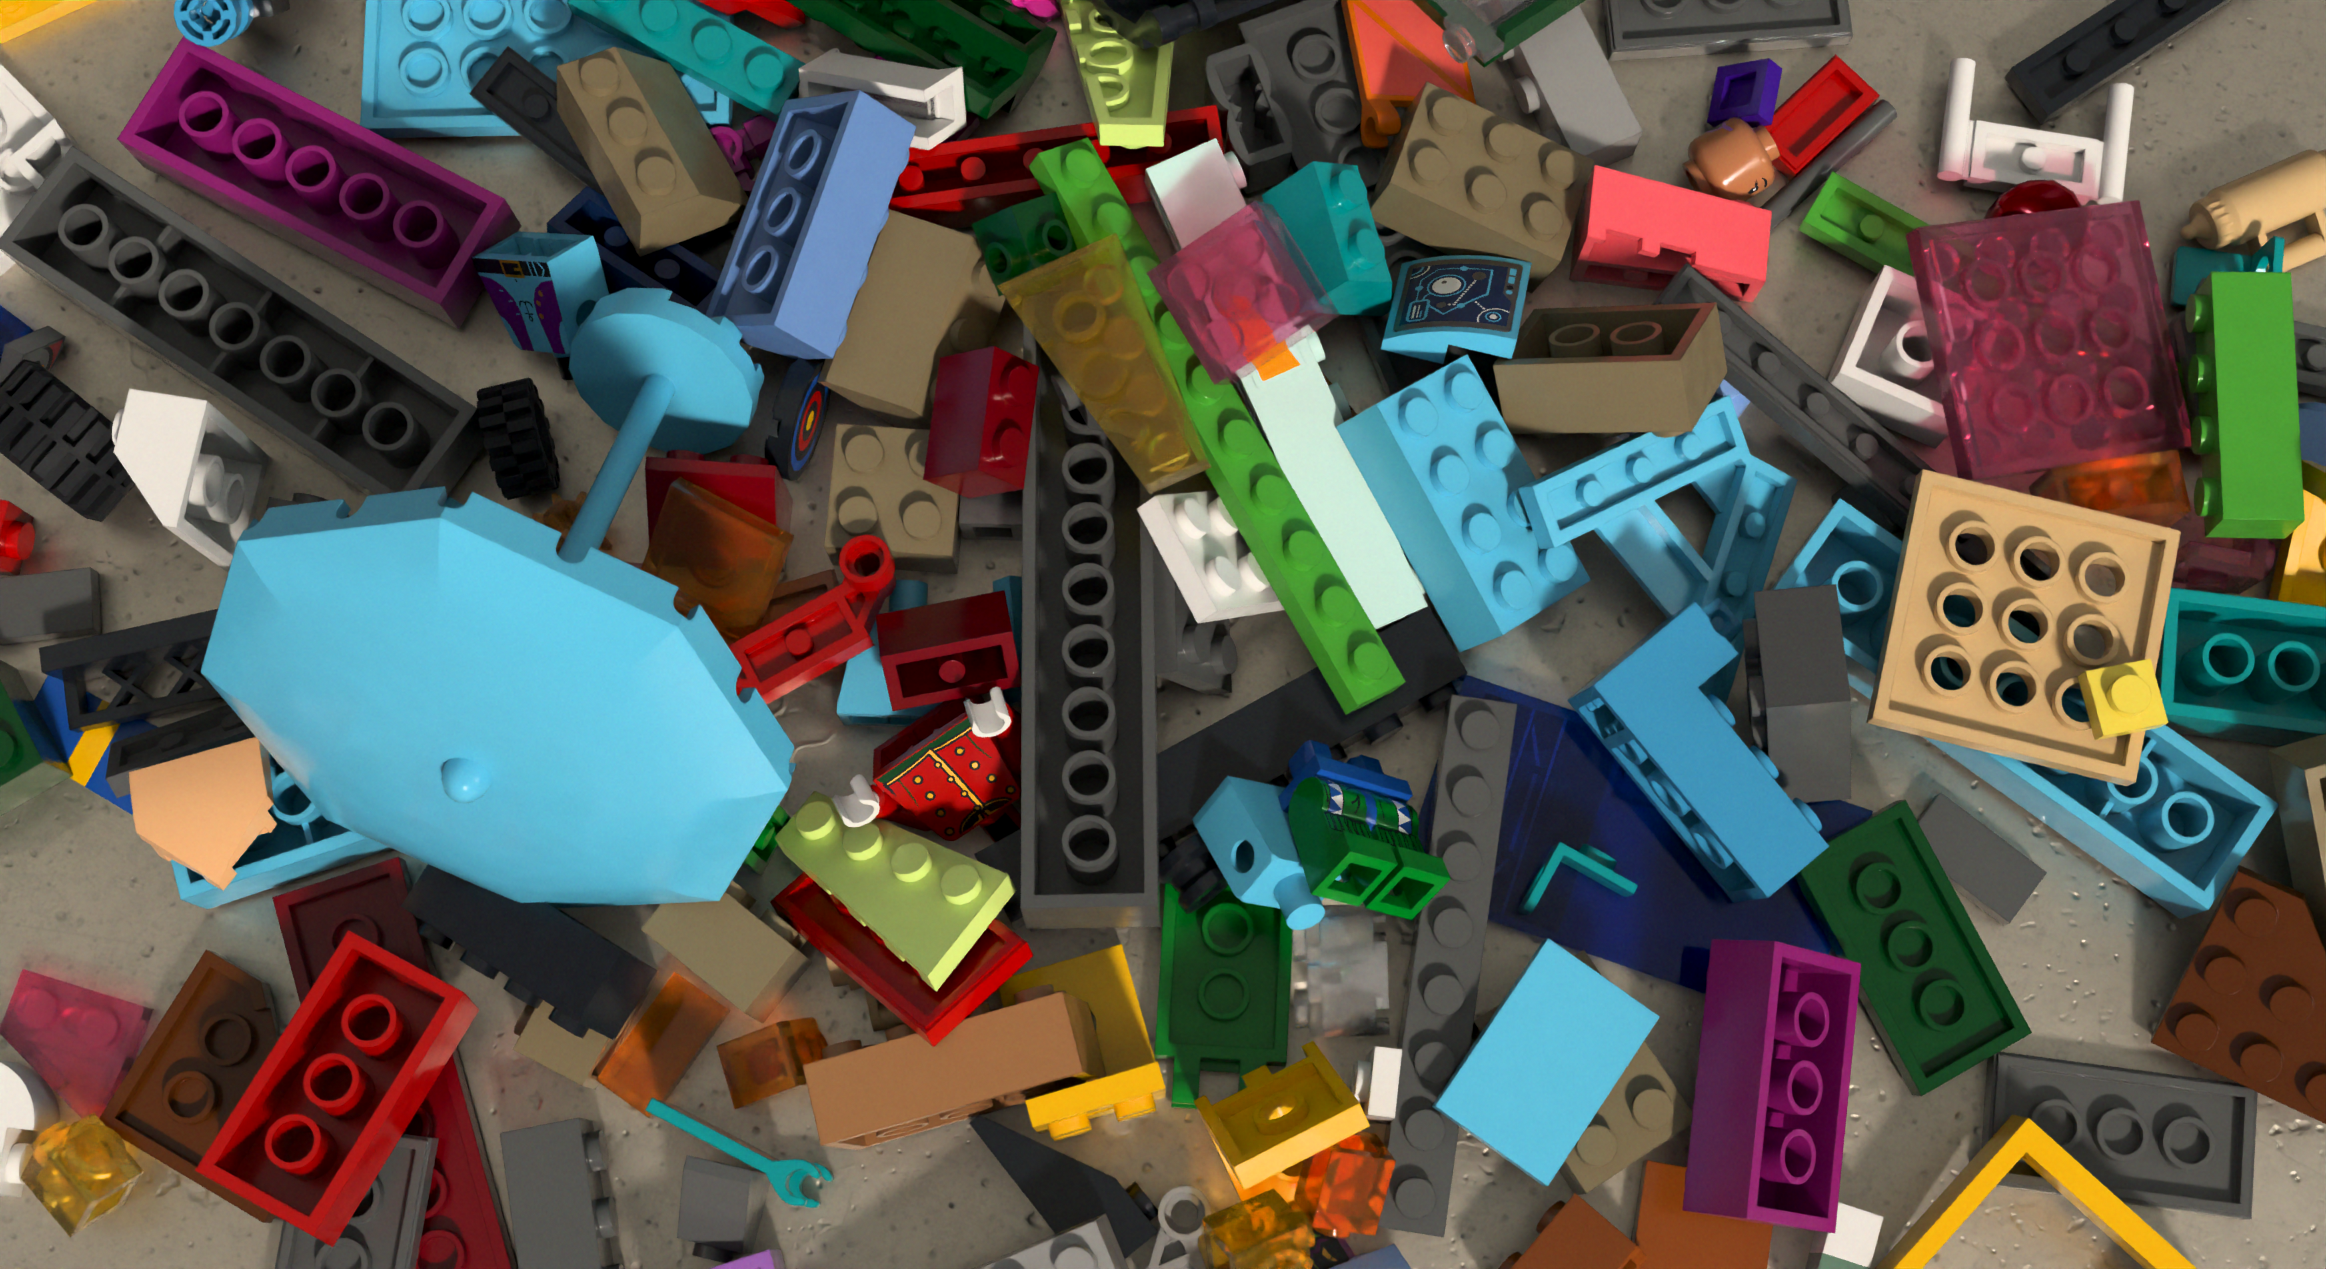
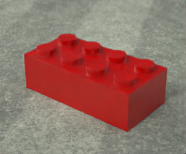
M348 930L195 1171L329 1246L334 1247L479 1011L478 1007L463 991Z

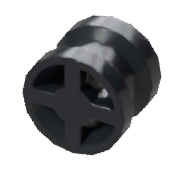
M1199 833L1185 840L1159 863V881L1162 884H1171L1179 894L1178 905L1186 914L1198 910L1228 886L1226 879Z

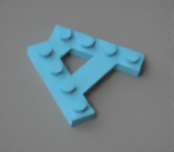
M1730 395L1713 397L1692 432H1685L1681 435L1667 438L1657 437L1652 432H1638L1518 488L1539 549L1556 548L1594 530L1667 618L1694 602L1703 607L1713 600L1720 598L1742 625V619L1754 618L1755 616L1754 592L1763 590L1798 480L1750 454ZM1689 483L1693 485L1716 514L1702 558L1655 502L1656 499ZM1743 629L1730 643L1739 654L1698 687L1705 696L1711 693L1718 697L1725 705L1744 650Z

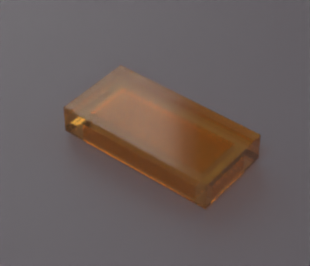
M674 972L596 1081L646 1117L653 1119L655 1115L645 1110L651 1098L666 1102L730 1013V1010L680 974Z

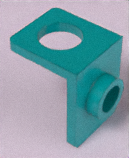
M2273 236L2252 256L2180 246L2174 252L2170 295L2171 305L2186 308L2190 294H2194L2198 283L2202 278H2207L2210 272H2265L2268 263V272H2282L2284 237Z
M1558 842L1549 851L1517 911L1524 915H1529L1534 911L1560 862L1624 897L1634 895L1638 885L1614 872L1613 870L1618 862L1604 852L1587 844H1582L1579 851H1576L1564 843Z

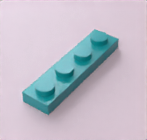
M688 0L567 1L574 15L652 57L671 64L678 71L775 123L778 122L785 100L797 99L799 97V68L806 63Z

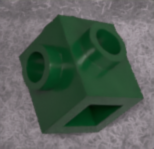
M1056 192L1010 206L972 224L985 259L986 267L991 274L999 296L1024 288L1028 299L1063 286L1059 274L1083 265Z

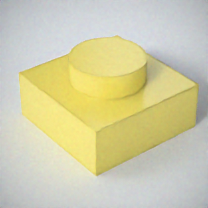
M2151 658L2089 670L2077 676L2094 740L2156 729L2168 724Z

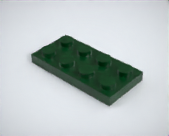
M1906 800L1895 801L1826 839L1825 841L1829 847L1794 876L1837 957L1861 963L1858 996L1912 1095L1923 1096L2032 1033Z

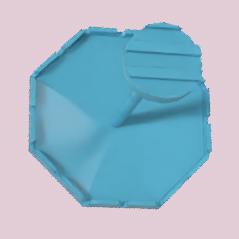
M626 288L602 297L596 303L593 311L581 324L571 342L569 370L581 398L603 422L619 431L558 555L556 545L561 537V532L474 492H471L467 502L459 508L443 506L448 498L445 486L369 495L360 509L349 517L347 516L351 508L344 499L271 507L267 509L260 521L254 518L248 529L242 532L235 547L200 672L326 820L520 903L546 902L560 909L720 901L788 791L792 781V774L796 767L795 763H790L795 747L755 687L742 688L738 698L736 682L742 667L702 606L699 604L690 609L685 618L677 612L673 604L674 597L679 589L678 586L600 551L599 548L649 446L665 452L670 450H688L704 455L731 446L749 427L757 410L759 392L764 383L765 376L760 363L753 364L751 357L739 344L743 334L732 321L724 316L708 318L694 308L669 301L673 291L663 288Z

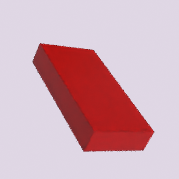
M1835 54L1774 111L1772 125L1764 126L1772 136L1780 153V157L1771 161L1772 165L1790 181L1868 111L1880 95Z

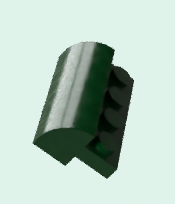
M785 0L801 9L809 18L826 24L853 40L861 49L873 52L886 61L937 70L962 67L966 111L976 113L986 120L999 109L1011 113L1021 102L1042 70L1058 32L1005 0Z

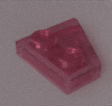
M22 969L1 1023L0 1034L88 1126L107 1130L96 1122L131 1069L154 1009Z

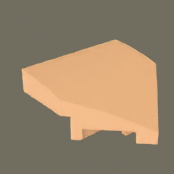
M256 737L129 772L130 795L136 833L143 841L149 843L161 858L167 861H176L202 875L208 883L223 891L237 875L232 867L258 835L271 833L277 826L276 821L268 812L274 804L269 752Z

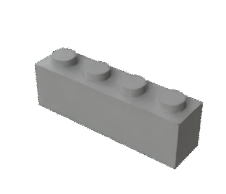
M1468 0L1474 10L1481 8L1490 27L1531 1ZM1580 5L1498 58L1500 62L1507 60L1516 78L1513 80L1516 99L1524 113H1533L1542 131L1539 135L1595 160L1593 167L1594 165L1606 167L1634 154L1643 131Z

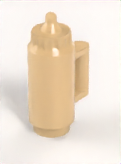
M2311 149L2305 150L2210 190L2206 197L2199 199L2191 205L2189 210L2190 224L2181 229V237L2184 240L2196 238L2203 247L2209 250H2216L2226 245L2235 247L2246 242L2252 256L2268 242L2267 233L2303 218L2309 235L2284 245L2282 272L2326 255V216L2324 213V209H2326V150L2319 152ZM2269 263L2267 265L2265 272H2268Z

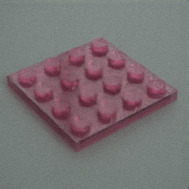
M2139 200L1923 226L1905 234L1958 478L1978 482L2167 453L2191 447L2190 422Z

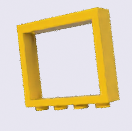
M2017 1115L2010 1116L1875 1267V1269H1922L2022 1158L2144 1269H2197L2030 1118Z

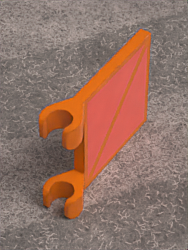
M1341 0L1362 104L1361 139L1364 146L1383 149L1388 146L1387 136L1397 135L1401 128L1400 116L1395 107H1409L1426 82L1476 104L1465 50L1411 0Z

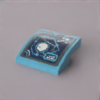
M1482 255L1438 256L1402 263L1381 350L1440 364L1444 363L1448 345L1512 359L1518 338L1532 263Z

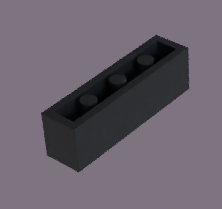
M429 864L401 905V907L423 920L417 930L418 933L448 951H452L456 943L464 947L466 950L459 960L493 980L499 971L508 976L509 979L503 987L504 990L536 1009L539 1008L543 1000L549 1003L554 1008L548 1019L582 1039L590 1028L615 1040L658 971L561 909L553 907L546 902H516Z

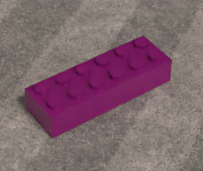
M184 36L117 138L144 168L457 329L460 328L485 287L474 266L472 257L513 235L521 228L520 222L504 198L205 46L194 44Z

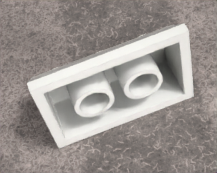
M129 388L125 407L118 410L113 421L112 439L115 445V455L162 525L226 572H229L237 541L242 532L248 529L255 518L269 455L207 400Z

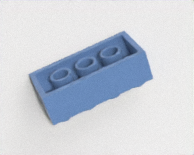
M861 90L785 100L705 316L708 318L724 316L732 321L743 334L740 343L795 360L799 358L833 359L836 349L841 345L846 336L847 319L857 291L866 280L868 274L867 263L878 233L887 222L889 216L888 205L898 177L908 164L910 156L909 147L917 127Z

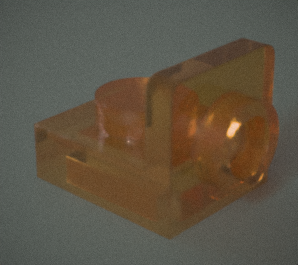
M813 1017L780 1021L716 1046L734 1109L749 1107L807 1086L803 1065L823 1060L821 1049L828 1046L824 1035L819 1031L817 1022Z

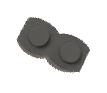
M1249 42L1207 56L1204 94L1205 106L1217 105L1221 134L1226 139L1225 154L1233 151L1236 155L1247 182V186L1241 189L1247 194L1279 184L1288 178L1293 143L1292 131L1287 116L1282 108L1270 98L1271 78L1266 62L1258 50Z

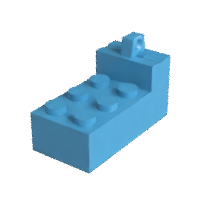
M1717 598L1703 607L1694 602L1664 620L1567 701L1732 902L1737 903L1769 898L1825 851L1829 845L1818 833L1823 827L1813 810L1799 798L1791 800L1775 781L1779 777V772L1770 758L1756 746L1752 745L1748 748L1731 728L1736 724V721L1727 706L1711 693L1705 696L1698 688L1739 654L1730 643L1740 633L1743 626L1723 601Z

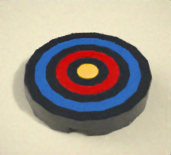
M799 358L796 362H793L781 383L773 405L772 412L774 414L772 419L778 421V438L769 435L768 439H766L764 447L765 459L769 461V465L777 467L783 479L789 481L798 480L805 471L822 433L831 395V389L817 382L825 359Z

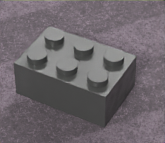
M1833 584L1754 592L1755 618L1742 619L1747 680L1746 690L1749 722L1752 728V745L1762 750L1774 763L1779 772V777L1775 781L1791 800L1799 798L1804 803L1851 799V697L1837 586Z

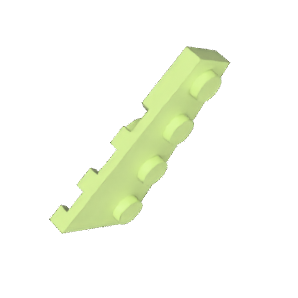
M1058 0L1099 144L1122 146L1128 149H1139L1146 146L1164 147L1174 42L1160 47L1153 46L1144 50L1126 40L1112 29L1090 0Z
M816 791L810 795L775 836V840L781 850L791 861L829 895L833 894L840 900L857 921L864 927L867 925L883 939L890 951L901 961L904 962L906 960L918 971L922 980L936 992L1017 891L1009 874L884 820L875 818L863 826L848 827L843 823L832 798Z

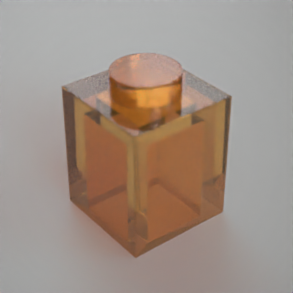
M1360 1131L1303 1161L1294 1200L1310 1225L1321 1234L1334 1238H1347L1350 1236V1233L1375 1236L1396 1160L1376 1133Z

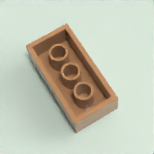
M1052 984L1041 985L1015 993L1014 999L1016 1004L990 1010L989 1003L980 1004L934 1047L907 1024H903L885 1031L886 1042L862 1046L861 1040H850L821 1049L823 1060L803 1065L821 1146L861 1150L979 1115L1024 1104L1025 1100L1106 1077L1088 1003L1068 994L1065 990L1054 991Z

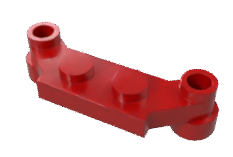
M860 535L849 540L843 546L839 555V566L845 577L839 586L728 646L742 667L736 682L737 695H740L742 688L755 687L765 703L769 704L875 646L869 635L876 621L875 615L879 614L885 599L892 594L896 586L894 574L895 561L888 546L882 539L873 535Z

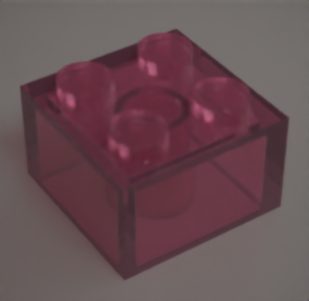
M1257 200L1147 272V275L1214 385L1235 384L1340 316L1274 206Z

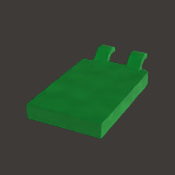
M1165 884L1155 1059L1174 1060L1171 1108L1197 1109L1194 1100L1199 1098L1200 1071L1239 1074V1092L1246 1088L1241 1076L1263 1065L1286 1067L1293 929L1287 926L1281 909L1242 902L1234 895L1229 885L1207 904L1190 914H1186L1178 905L1179 894L1171 884Z

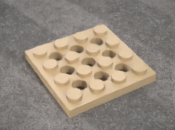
M1922 469L1916 476L1866 723L2122 786H2129L2135 783L2145 731L2094 740L2090 721L2078 722L2071 719L2062 707V696L2068 688L2081 690L2077 676L2089 670L2151 658L2156 674L2181 531ZM1965 533L1973 534L1984 542L1987 548V559L1984 564L1972 565L1959 557L1955 547L1958 535ZM2036 549L2048 557L2052 567L2048 580H2035L2025 574L2020 564L2023 550ZM2088 565H2102L2112 572L2116 580V589L2112 596L2098 595L2088 587L2085 580V572ZM1960 595L1972 603L1975 609V621L1972 626L1959 627L1952 624L1946 618L1943 610L1946 596ZM2012 611H2026L2036 618L2040 627V635L2036 642L2025 643L2012 635L2008 626V619ZM2088 626L2101 634L2105 644L2104 653L2101 658H2087L2076 649L2073 637L2077 627ZM1948 657L1959 664L1963 672V682L1959 689L1947 690L1940 687L1934 681L1931 675V664L1934 658ZM2001 673H2014L2024 680L2028 688V698L2024 705L2012 706L2000 698L1996 689V682Z

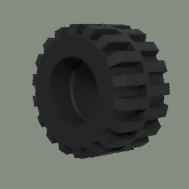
M22 359L0 383V453L86 519L102 522L136 485L114 453L115 445L112 439L113 423L39 363Z

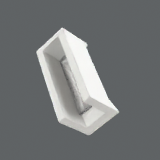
M833 48L799 68L800 98L861 90L917 127L910 147L930 150L967 126L962 67L937 70L840 53L838 48Z

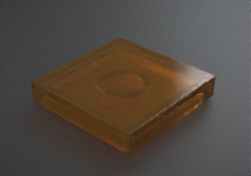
M679 477L670 484L641 570L679 587L673 601L674 608L678 613L687 617L690 609L700 604L720 635L732 642H736L760 629L794 535Z

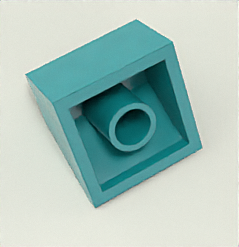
M1312 161L1262 194L1295 312L1383 316L1390 312L1392 280L1385 260L1384 246L1378 236L1367 200L1366 186L1361 179L1357 165Z

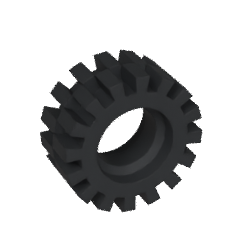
M528 377L479 389L477 391L478 401L476 402L477 410L481 418H478L479 425L485 438L483 443L485 450H488L490 456L489 464L492 472L495 471L496 483L501 488L504 498L511 500L559 488L560 475L557 469L559 464L554 453V439L550 435L549 429L551 427L548 417H545L542 399H539L538 389L536 385H533V380Z

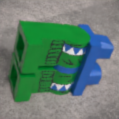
M1313 740L1304 742L1290 758L1288 767L1293 780L1278 796L1282 811L1288 813L1289 824L1310 893L1358 907L1363 902L1366 909L1412 920L1447 884L1451 877L1443 858L1425 854L1418 837L1419 820L1417 812L1413 806L1407 804L1413 796L1408 781L1385 775L1379 760L1368 756L1359 755L1350 758L1346 763L1333 760L1329 746ZM1341 875L1343 882L1336 881L1335 879ZM1391 890H1393L1395 896L1389 895L1388 893Z

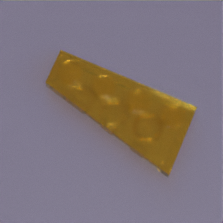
M1116 233L997 285L1003 296L1150 494L1212 468L1124 246Z

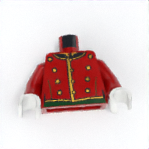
M998 686L989 690L991 700L988 702L984 701L981 694L944 701L874 749L873 782L876 785H869L866 777L862 774H857L850 780V785L854 791L853 794L844 797L836 794L832 797V801L843 823L848 827H860L868 824L875 818L889 820L924 832L933 830L946 841H956L979 825L994 843L1021 829V814L1011 804L1021 796V714L1005 702L1001 688Z

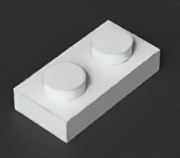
M1375 1046L1366 1055L1365 1061L1358 1060L1357 1065H1353L1350 1091L1359 1101L1370 1123L1386 1124L1395 1118L1402 1049Z

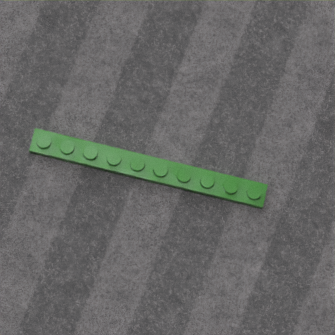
M1087 137L1038 153L1029 165L1032 174L1045 195L1057 193L1080 257L1115 317L1118 318L1124 314L1185 416L1187 442L1345 715L1395 691L1406 681L1091 141Z

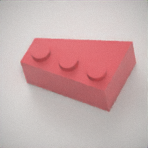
M1594 165L1575 219L1569 280L1662 291L1674 275L1688 263L1729 299L1753 302L1766 282L1772 211L1755 207L1746 201L1728 200Z

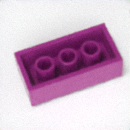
M1711 940L1709 967L1706 975L1707 986L1702 1033L1699 1040L1700 1051L1695 1098L1692 1106L1688 1163L1685 1173L1683 1211L1772 1226L1835 1233L1861 963L1778 941Z

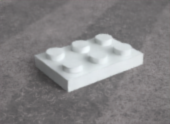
M1216 491L1155 495L1137 508L1197 624L1285 610Z

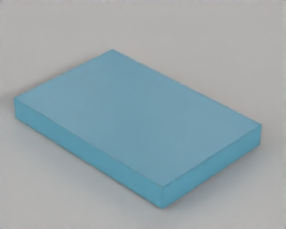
M1549 938L1544 939L1432 1107L1543 1186H1549L1656 1024L1659 1016Z

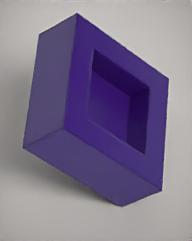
M1770 58L1718 67L1707 123L1714 128L1730 118L1737 117L1747 122L1751 128L1760 125H1772L1782 68Z

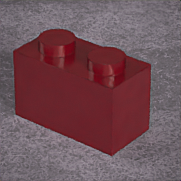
M996 346L940 357L923 480L967 498L1023 490L1039 367Z
M1004 590L875 615L880 658L892 711L990 693L989 690L996 686L1000 687L1001 690L1022 686Z

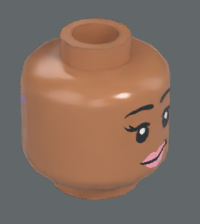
M1733 117L1695 138L1688 147L1689 160L1683 163L1682 167L1694 191L1728 200L1747 201L1767 189L1773 183L1775 173L1771 161L1780 157V153L1772 136L1763 125L1752 129L1744 120Z

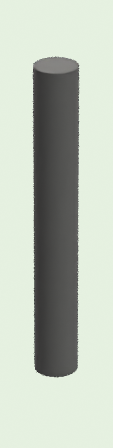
M1884 99L1879 100L1760 207L1772 211L1770 231L1826 182L1832 171L1836 173L1897 118L1895 108Z

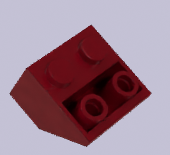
M688 450L667 451L666 458L646 457L645 481L649 549L660 564L772 572L786 571L793 499L775 465H769V461L763 457L748 454L733 455L730 457V462L705 461L704 455Z

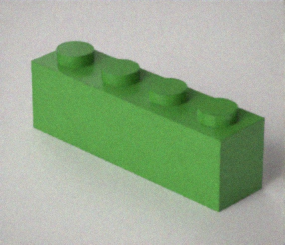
M2210 272L2196 293L2190 294L2185 313L2187 331L2196 334V354L2191 357L2188 370L2190 392L2198 393L2199 416H2195L2191 429L2192 451L2194 454H2201L2202 477L2197 479L2194 489L2195 513L2197 516H2204L2205 537L2285 539L2305 521L2291 272Z

